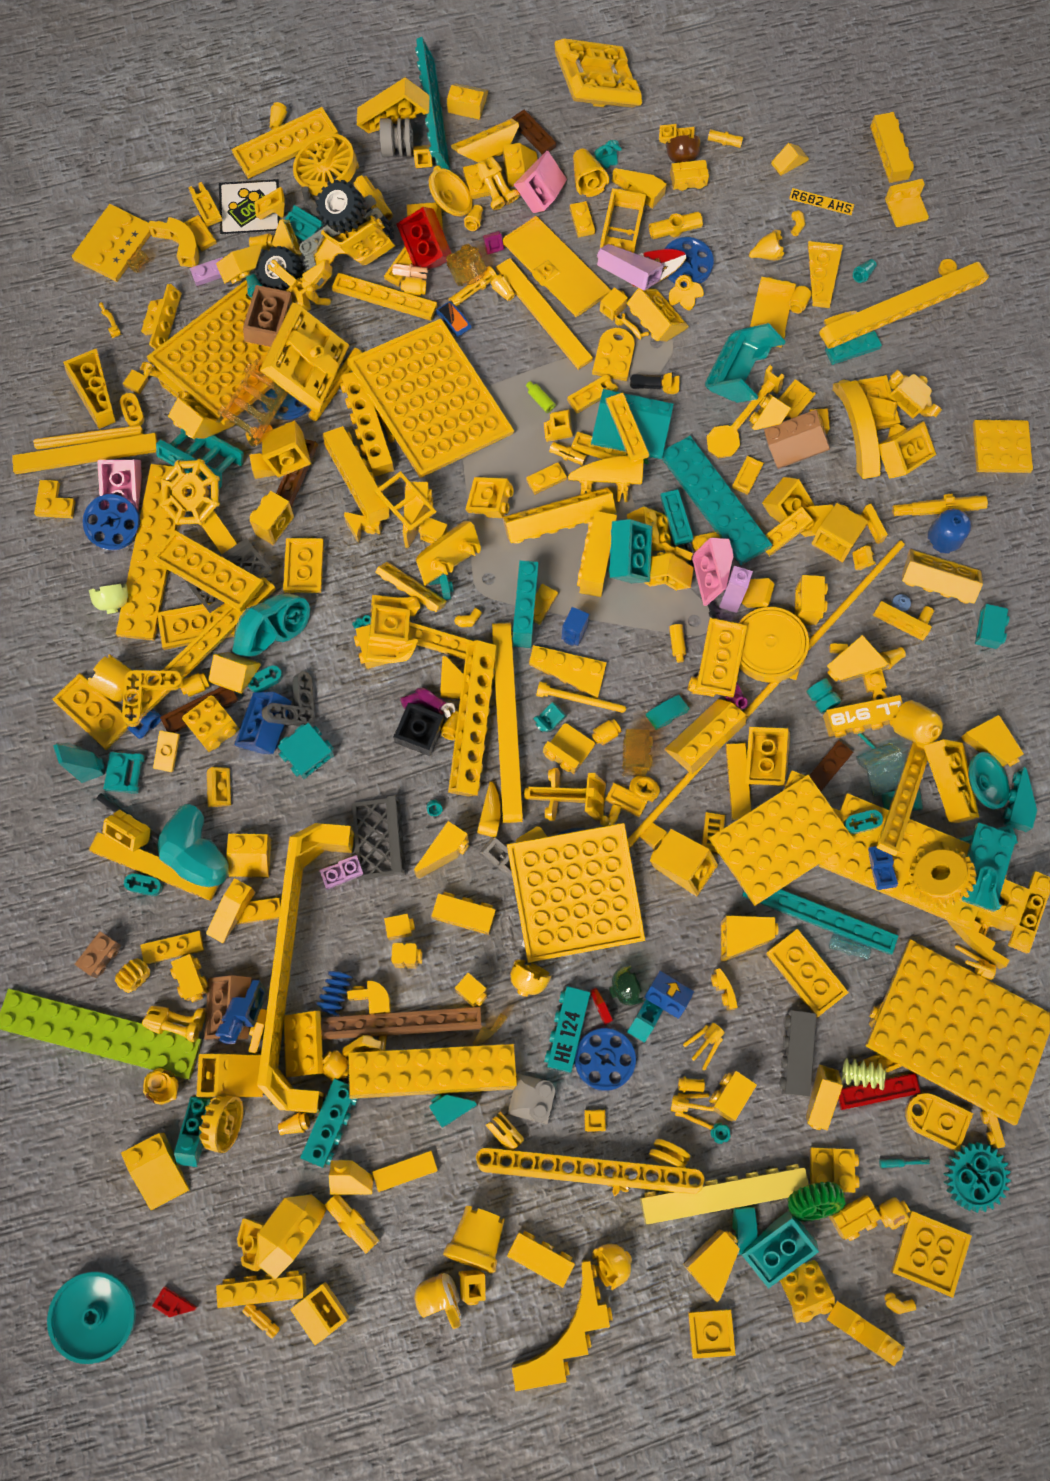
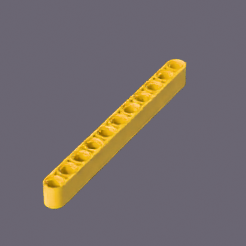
M975 262L828 324L819 331V335L827 348L831 349L979 286L989 278V275L980 262Z
M511 622L492 623L493 645H496L497 653L496 660L494 661L503 823L523 822Z
M482 1148L476 1154L478 1168L486 1173L689 1194L699 1193L704 1184L702 1172L689 1168ZM488 1156L491 1158L488 1164L480 1162L483 1157ZM507 1158L512 1161V1163L509 1166H503L501 1164V1162ZM524 1161H531L533 1163L530 1168L522 1167ZM545 1163H551L553 1168L551 1170H544L542 1166ZM566 1165H572L574 1170L567 1173L563 1168ZM592 1167L595 1172L588 1175L584 1172V1169ZM612 1169L616 1174L613 1177H608L605 1175V1171ZM632 1171L637 1176L634 1179H629L625 1174ZM653 1173L658 1179L649 1181L646 1176ZM669 1176H676L679 1181L677 1183H670L667 1178ZM697 1178L700 1184L696 1186L691 1185L689 1179Z

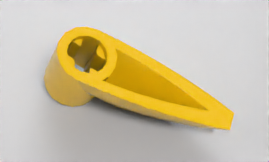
M489 782L477 834L496 837L500 823V800L495 784Z

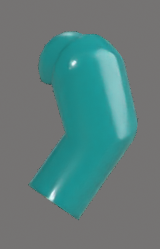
M369 615L358 617L352 623V626L356 629L370 625L371 617Z

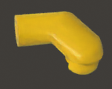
M474 608L470 615L456 616L454 622L462 628L472 627L482 612Z
M612 804L609 816H602L600 825H614L618 820L621 807Z
M887 1293L884 1297L887 1308L896 1314L916 1310L913 1299L901 1302L894 1293Z

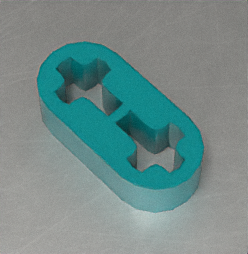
M269 666L255 673L248 687L254 693L263 692L281 682L282 672L277 666ZM273 671L274 673H277L276 678L274 679L273 677H270V673ZM255 680H257L258 682H260V683H259L260 686L257 687V688H256V686L254 685V682H253V681H255Z
M877 810L854 814L845 820L844 826L850 834L870 831L882 824L883 816ZM871 815L873 818H877L875 824L873 822L866 823L865 820H868ZM852 820L854 821V823L861 822V824H859L856 827V829L853 826L850 827L849 825L852 822Z
M129 874L124 879V887L133 893L157 896L163 889L162 883L154 877ZM135 878L137 882L141 883V886L134 885L132 888L129 882L134 881ZM155 882L157 889H153L152 892L151 889L145 887L146 884L152 885Z

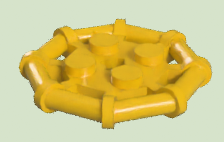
M202 459L175 461V465L163 479H160L161 509H164L178 526L182 524H204L206 518L220 505L219 476H216ZM185 468H193L192 473L186 474ZM202 471L208 479L203 480L199 476L200 472ZM178 473L179 475L176 477V479L173 482H171V480ZM211 485V498H207L209 495L207 486ZM169 486H170V490H172V495H170V498H169ZM187 489H192V494L190 496H186L188 493L186 491ZM205 502L209 503L208 506L202 511V513H200L199 509L201 508V506ZM173 504L179 509L178 512L173 509ZM185 512H193L194 517H185Z

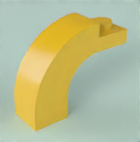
M168 217L167 223L162 221L149 222L148 227L152 237L170 239L179 244L176 256L180 266L194 267L198 265L199 249L193 232L185 223Z

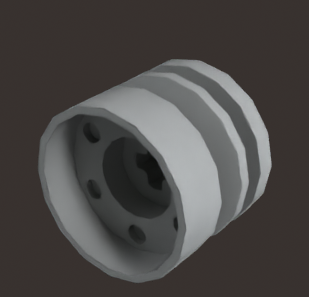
M380 118L382 157H394L395 149H398L400 157H403V148H406L407 157L411 156L413 128L410 118H405V126H402L401 118H398L397 126H393L391 118Z

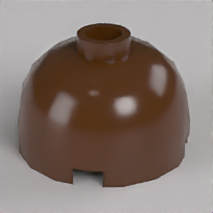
M682 135L671 138L670 143L666 142L669 159L674 163L694 161L700 153V137L694 135L693 139L689 138V135Z

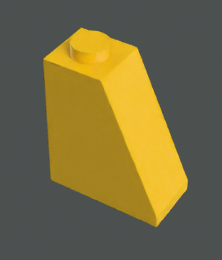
M999 715L971 729L961 737L964 742L980 753L986 752L994 756L1002 767L1006 765L1011 767L1020 762L1018 758L1024 755Z
M820 1064L818 1066L806 1114L807 1124L816 1130H828L843 1086L839 1070Z

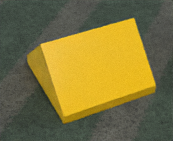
M230 652L214 654L208 680L210 683L242 694L261 664Z

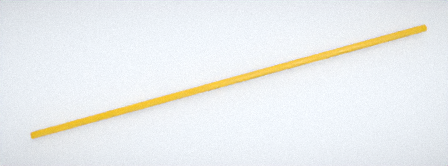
M902 541L897 542L809 639L808 651L905 546ZM781 681L770 682L745 709L743 713L746 714V720ZM713 756L693 774L688 772L627 839L629 848Z

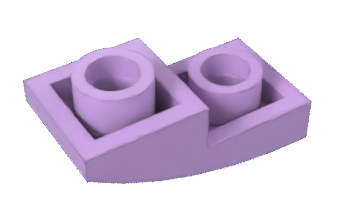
M357 855L320 870L326 890L363 875Z

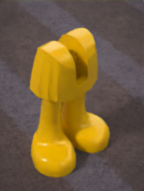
M491 156L486 159L487 166L483 161L477 163L476 166L480 181L482 183L485 182L492 197L490 206L495 211L503 208L505 203L506 205L513 203L520 197V193L518 190H510L507 187L501 174L502 168ZM492 179L496 181L503 197L499 195Z
M150 1006L147 1015L142 1021V1025L158 1034H162L166 1030L184 1036L190 1042H196L199 1037V1031L201 1032L203 1028L206 1010L205 1008H198L193 1016H184L169 1011L167 1007Z

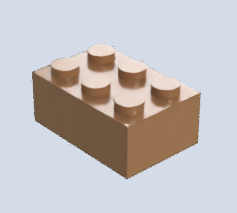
M255 286L243 326L245 342L271 347L292 304L291 292Z

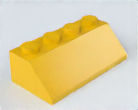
M910 549L902 573V581L906 585L912 587L916 585L928 592L935 591L947 598H958L963 603H975L983 585L981 570Z
M718 699L665 748V751L690 774H693L746 725V714L732 702Z

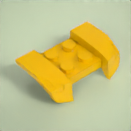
M372 595L366 660L396 663L407 661L412 656L418 639L408 641L410 616H415L421 608L417 597L397 598Z

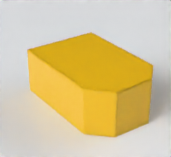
M830 644L829 652L841 654L848 648V644Z

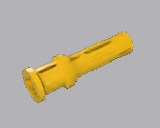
M490 266L486 267L483 273L476 275L471 283L449 298V301L457 307L479 289L484 290L486 285L497 274Z

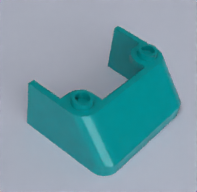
M769 323L734 331L725 342L705 382V387L709 391L736 403L757 400L759 396L745 381L755 361L765 359L769 355L771 347L784 345L786 341Z

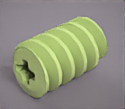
M845 1058L842 1081L845 1078L847 1085H850L853 1079L855 1086H858L860 1081H862L863 1087H867L870 1082L873 1089L879 1083L880 1090H883L886 1068L884 1070L881 1063L878 1064L877 1068H874L873 1062H870L869 1066L866 1067L864 1060L858 1066L856 1059L853 1060L852 1064H849L848 1058Z

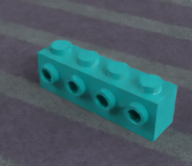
M336 1079L333 1080L302 1152L301 1159L322 1168H326V1165L331 1164V1160H333L335 1155L332 1152L335 1144L339 1145L343 1133H341L343 1125L347 1126L350 1120V1108L352 1105L355 1106L358 1098H349L348 1084Z

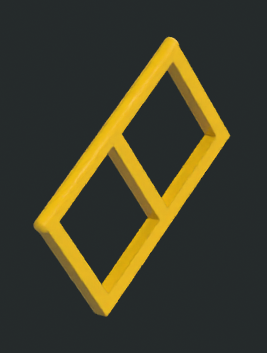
M401 471L375 490V493L410 532L437 512ZM401 477L413 490V493L396 506H393L381 492ZM418 496L430 511L410 525L397 510Z

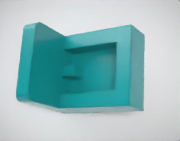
M446 574L429 583V585L440 584L443 599H451L450 593L453 592L452 581L448 582Z
M552 702L539 716H535L533 719L537 722L535 725L542 732H552L567 715L555 702Z

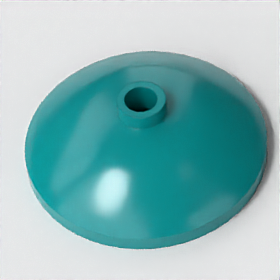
M981 752L974 755L968 768V778L973 793L988 808H1002L1009 798V783L1002 765L989 753Z

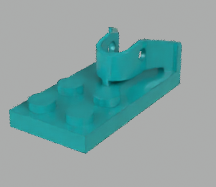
M979 822L975 825L966 857H970L971 862L974 864L977 877H974L976 884L972 885L973 891H967L968 898L962 897L963 902L991 912L1001 908L1002 905L999 904V898L1017 838L1016 835Z

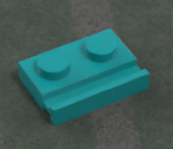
M295 205L285 218V220L290 221L295 236L302 241L318 232L321 226L323 227L324 225L322 221Z

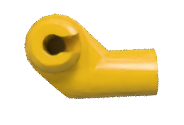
M799 210L793 211L791 214L792 220L796 222L791 230L793 236H798L805 226L804 214Z

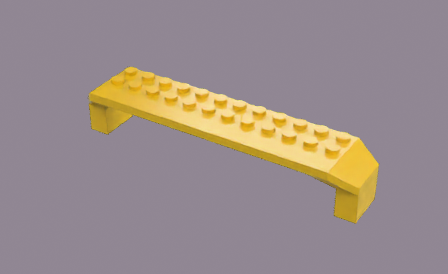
M314 823L289 837L257 1086L279 1110L319 1113L323 1105V1092L294 1089L279 1070L278 1065L303 868L325 851L352 853L354 832L351 826Z

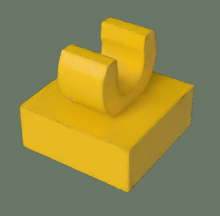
M863 546L852 552L855 570L861 571L866 567L876 564L873 561L872 556L874 553L871 551L870 546Z

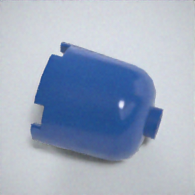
M949 509L941 513L928 530L927 537L933 544V548L940 553L947 554L960 549L971 531L970 519L964 512L958 509Z

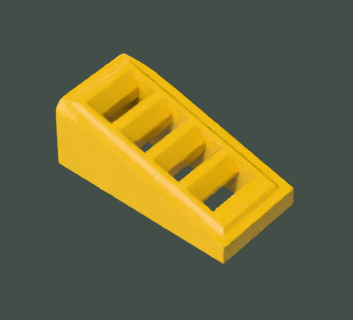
M706 812L701 845L710 849L713 853H718L713 844L707 843V840L711 837L708 836V833L716 834L724 829L725 815ZM709 818L720 820V823L709 822ZM708 826L719 827V831L708 829Z

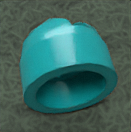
M430 800L427 803L426 808L430 816H438L442 813V804L439 800Z

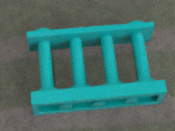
M182 428L181 433L170 444L161 439L156 443L157 457L173 466L177 460H197L192 455L202 445L210 449L202 460H204L206 466L216 476H219V489L222 486V473L233 462L239 466L243 465V451L214 435L205 439H192L196 442L185 452L176 448L188 437L186 431ZM217 454L226 458L216 469L207 465ZM185 468L187 474L192 473L193 468ZM201 471L199 476L203 480L208 479L207 476Z

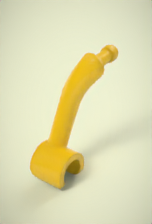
M100 302L101 313L109 319L112 326L108 328L111 337L120 336V330L112 313L105 309L104 304Z
M622 313L621 319L615 315V324L617 326L625 324L638 339L641 340V337L649 335V332L640 334L638 328L625 318L624 313Z

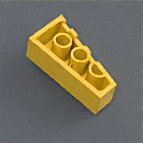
M404 77L357 108L356 125L367 133H372L380 130V118H391L393 124H397L398 118H401V120L408 117L413 119L416 118V114H428L429 95Z
M97 348L64 361L66 373L98 429L115 423Z

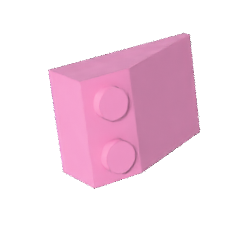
M98 460L100 496L106 494L122 496L130 501L139 511L142 482L141 460ZM105 500L100 503L101 510L109 508L108 501ZM121 503L118 507L120 513H124L128 509L126 503Z
M710 538L692 555L704 606L712 602L727 587L733 560V549L729 539Z

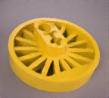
M339 134L320 135L307 142L300 149L293 163V174L301 187L307 186L309 194L317 196L318 193H322L323 190L321 188L323 186L325 188L328 186V177L330 182L334 183L332 174L337 177L335 180L341 181L342 179L349 182L356 171L357 157L351 143L344 136Z

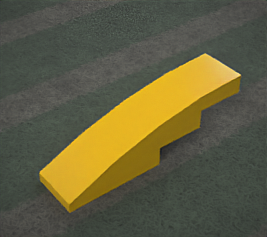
M205 502L201 506V508L199 509L200 513H202V511L208 506L209 503ZM213 510L206 518L205 523L200 526L222 555L237 545V543Z
M948 921L956 933L981 957L994 964L998 969L1007 967L1010 960L992 950L996 942L978 932L982 926L981 924L974 921L972 929H967Z

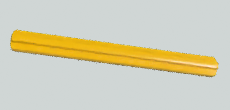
M141 425L37 438L34 439V447L38 450L143 435V429Z

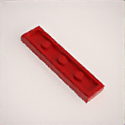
M916 1073L885 1079L883 1090H880L879 1083H877L875 1089L871 1087V1083H868L867 1087H863V1084L842 1088L838 1102L840 1110L921 1094Z

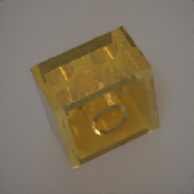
M626 729L623 738L622 776H646L647 771H650L652 755H649L653 746V736H649L650 730Z

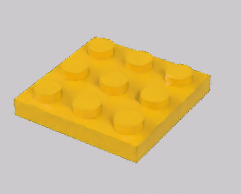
M974 420L973 434L977 472L1031 473L1033 464L1028 421Z
M910 1211L908 1215L909 1221L905 1224L891 1272L953 1298L972 1235Z

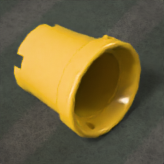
M466 1206L452 1241L447 1243L443 1255L470 1267L495 1273L497 1259L495 1258L505 1219H499L500 1216L479 1208L475 1211L472 1210V1206Z

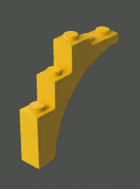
M590 1260L581 1261L582 1284L580 1298L575 1314L567 1329L543 1353L528 1361L512 1365L515 1391L567 1382L566 1376L570 1375L568 1361L563 1362V1359L588 1355L587 1348H591L589 1334L585 1335V1332L610 1327L609 1321H613L611 1307L607 1308L605 1302L597 1304V1300H601L599 1287H595L593 1278L597 1277L595 1264L591 1265Z

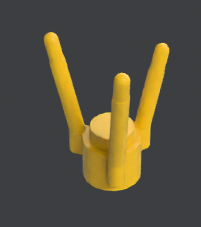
M958 945L955 946V949L978 961V963L969 960L965 961L966 964L975 967L976 974L988 980L994 978L996 973V966L994 964H990L988 960L982 959Z
M712 1023L710 1026L705 1025L701 1031L683 1043V1046L686 1047L705 1034L704 1038L706 1041L693 1055V1061L696 1060L709 1043L714 1044L702 1067L704 1071L719 1044L723 1041L721 1037L725 1034L715 1023Z
M678 1093V1095H673L671 1111L675 1112V1116L683 1117L710 1130L714 1128V1126L683 1113V1111L687 1112L688 1108L714 1111L713 1107L689 1103V1098L709 1097L708 1093Z

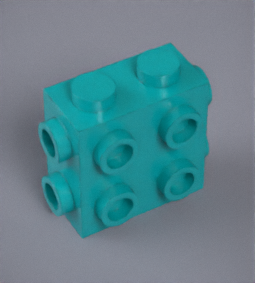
M309 723L300 725L293 735L283 738L280 741V745H278L281 751L278 753L285 763L289 761L292 765L291 771L296 777L300 775L303 780L334 757L332 752L333 746L328 740L323 741L320 737L322 735L320 730L316 726L312 727Z

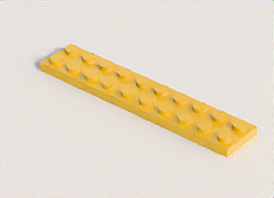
M151 464L140 514V527H138L126 582L128 599L127 603L121 607L116 630L118 637L155 641L158 626L157 613L161 611L169 570L155 563L152 557L175 530L177 531L178 526L173 518L160 507V479H163L173 466ZM178 473L171 480V482H173L176 479V477L179 475ZM169 486V498H170V495H172V490H170V486ZM173 504V509L178 512L179 509Z

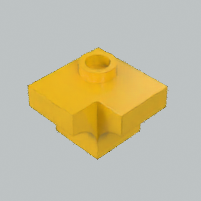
M569 410L553 412L550 414V420L544 422L546 442L573 437Z

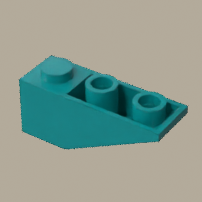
M1023 767L1018 772H1015L1012 783H1014V787L1009 792L1008 800L1010 802L1004 811L1003 818L1005 819V826L1012 825L1015 829L1028 832L1034 826L1037 807L1027 768Z
M190 1097L174 1151L177 1165L198 1167L203 1149L202 1141L199 1138L201 1134L199 1126L203 1123L201 1116L205 1115V1107L210 1104L211 1099Z

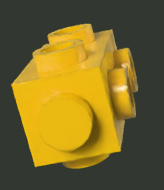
M188 954L172 961L173 968H170L174 980H178L179 986L177 990L180 997L192 1003L203 999V995L208 993L206 988L209 986L205 976L200 974L199 969L202 967L199 959Z

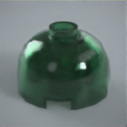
M631 964L615 971L612 976V986L609 987L612 997H617L619 1002L626 1006H634L645 1002L644 997H639L642 990L635 972L630 973V969H632Z

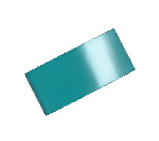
M677 695L646 713L645 716L657 730L671 724L673 719L687 714L690 708L681 696Z
M753 1206L736 1207L733 1211L732 1228L736 1231L735 1238L738 1240L736 1245L740 1248L738 1255H742L757 1239V1221Z

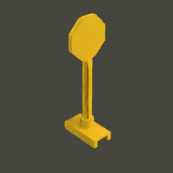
M769 366L765 370L762 389L757 394L759 396L758 399L752 400L731 426H717L711 430L706 436L708 451L717 458L732 457L740 447L737 430L759 405L764 396L771 391L776 394L781 391L784 380L782 373L779 377L772 374L773 367Z

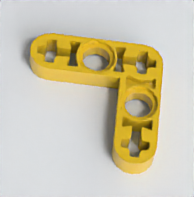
M152 670L129 671L124 678L122 719L125 724L134 727L141 722L143 690H178L183 684L180 673L177 671ZM134 676H136L138 679L137 681H135L136 689H133V684L130 681L133 680ZM152 676L159 677V682L155 685L149 684V679ZM163 676H165L166 680H172L173 677H176L178 681H175V684H171L170 681H164L165 685H163ZM131 694L138 695V700L135 703L128 702V697ZM130 708H133V713L136 716L135 718H133V721H130L129 718H127L131 716Z

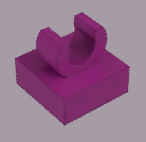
M499 231L483 236L487 255L504 250Z

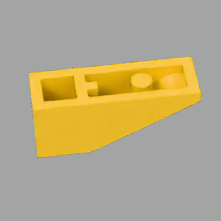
M617 168L613 170L612 182L625 191L646 194L645 204L652 209L665 195L667 184L654 175Z
M236 878L233 879L223 895L206 932L207 935L223 944L225 943L255 894L252 887Z

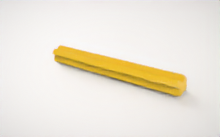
M354 348L339 369L318 414L312 410L309 412L311 420L317 421L339 390L340 383L343 382L341 375L352 371L348 365V359L361 354L362 351L360 349Z

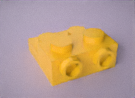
M474 477L465 510L468 513L485 514L488 518H503L505 513L509 512L508 500L509 497L513 496L514 488L508 479Z
M810 1148V1185L829 1181L840 1185L843 1192L855 1193V1188H859V1176L855 1175V1167L859 1165L858 1154L854 1153V1149Z

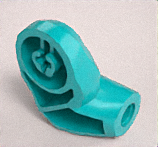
M279 594L264 603L248 607L237 622L232 651L242 656L260 655L275 641L286 642L301 633L307 625L310 616L309 603L306 599L297 595Z
M184 804L173 814L159 836V859L171 867L181 878L193 884L204 887L218 886L228 878V862L212 841L202 838L204 824L202 812L193 805Z

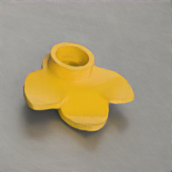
M679 276L675 282V287L670 290L669 303L672 306L680 302L684 309L690 311L695 304V298L703 297V289L700 284L693 282L689 276ZM685 282L687 287L683 288L681 283Z

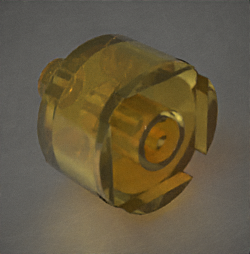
M470 244L463 245L460 250L446 257L447 266L458 286H463L462 283L471 285L478 282L484 277V271H487V266L479 249Z

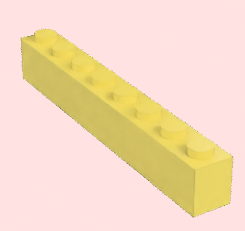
M793 1164L786 1166V1170L778 1171V1168L767 1169L766 1174L758 1175L757 1171L746 1173V1178L738 1179L737 1175L725 1177L726 1181L718 1183L717 1179L705 1181L702 1190L697 1194L665 1191L662 1194H657L656 1191L645 1192V1197L640 1198L644 1223L647 1225L789 1198L790 1194H793L794 1191L809 1185L805 1167Z

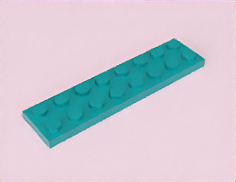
M423 37L416 39L417 47H415V51L419 58L417 65L421 72L419 79L423 86L422 90L429 95V113L425 118L426 125L429 128L427 137L431 143L429 151L431 156L435 157L437 166L451 171L435 58Z
M691 436L664 449L662 460L719 537L730 540L733 556L740 566L772 547L771 542Z

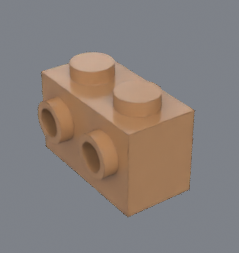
M99 931L74 965L88 975L98 978L106 970L110 960L118 954L122 945Z

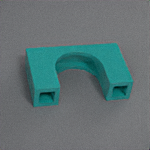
M519 560L513 624V647L531 648L538 562Z

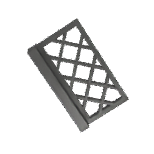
M247 538L220 555L242 569L244 566H251L249 573L260 579L272 571ZM252 556H254L253 561H246ZM256 566H264V569L255 572ZM186 581L191 591L209 613L224 604V602L216 598L215 602L208 605L209 598L215 597L207 592L199 593L202 589Z
M394 795L388 796L385 799L352 803L355 853L361 869L366 862L374 867L369 874L361 875L357 879L365 880L406 875L400 799ZM379 804H386V811L382 816L374 811ZM358 807L369 809V812L363 819L358 816ZM372 813L380 818L373 827L366 822ZM382 821L388 824V830L384 835L376 830ZM363 824L371 828L365 838L359 835V829ZM373 832L381 836V839L375 846L367 841ZM384 840L389 843L390 847L385 855L377 849ZM365 842L373 848L366 857L361 854V847ZM375 851L383 856L377 865L369 860ZM385 859L391 862V871L383 872L379 869Z

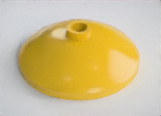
M444 168L436 169L431 173L429 189L438 206L453 216L462 217L467 215L472 209V198L465 183L455 173Z

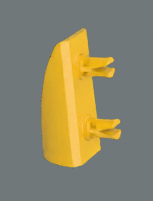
M617 456L595 461L571 472L568 476V481H578L581 483L580 495L585 494V491L587 493L591 492L594 482L616 484V502H620L622 493L624 502H628V486L642 484L643 459L631 463L628 456Z
M461 522L427 546L417 556L416 562L425 586L443 574L448 575V572L452 573L453 567L472 555L476 556L475 553H480L481 546L472 522Z

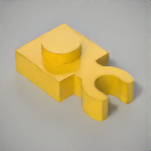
M882 671L863 676L866 692H872L873 694L871 701L877 700V696L882 699L887 698L886 693L882 691L887 688Z

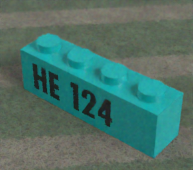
M568 986L565 991L561 990L559 1002L562 1003L561 1011H556L554 1022L557 1023L556 1031H551L549 1042L553 1044L551 1051H546L544 1062L548 1063L547 1068L571 1073L590 992Z

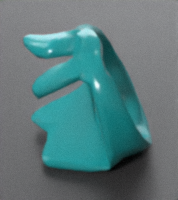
M609 140L606 144L597 148L594 154L596 160L605 169H608L611 165L615 166L618 164L617 151H621L622 148L617 140Z

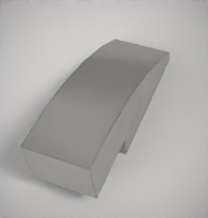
M492 837L480 853L513 880L507 847L496 837Z

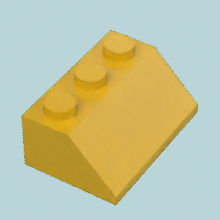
M638 288L626 303L631 308V313L641 320V325L651 332V337L656 341H668L689 327L658 289L648 288L642 290Z

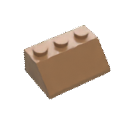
M817 410L764 429L769 449L778 469L830 450L822 419Z
M230 975L208 978L209 987H207L204 1040L220 1039L215 1034L219 1025L224 1023L222 1022V1017L225 1015L232 998L246 997L247 990L251 985V977ZM244 1026L237 1040L248 1039L250 1027Z

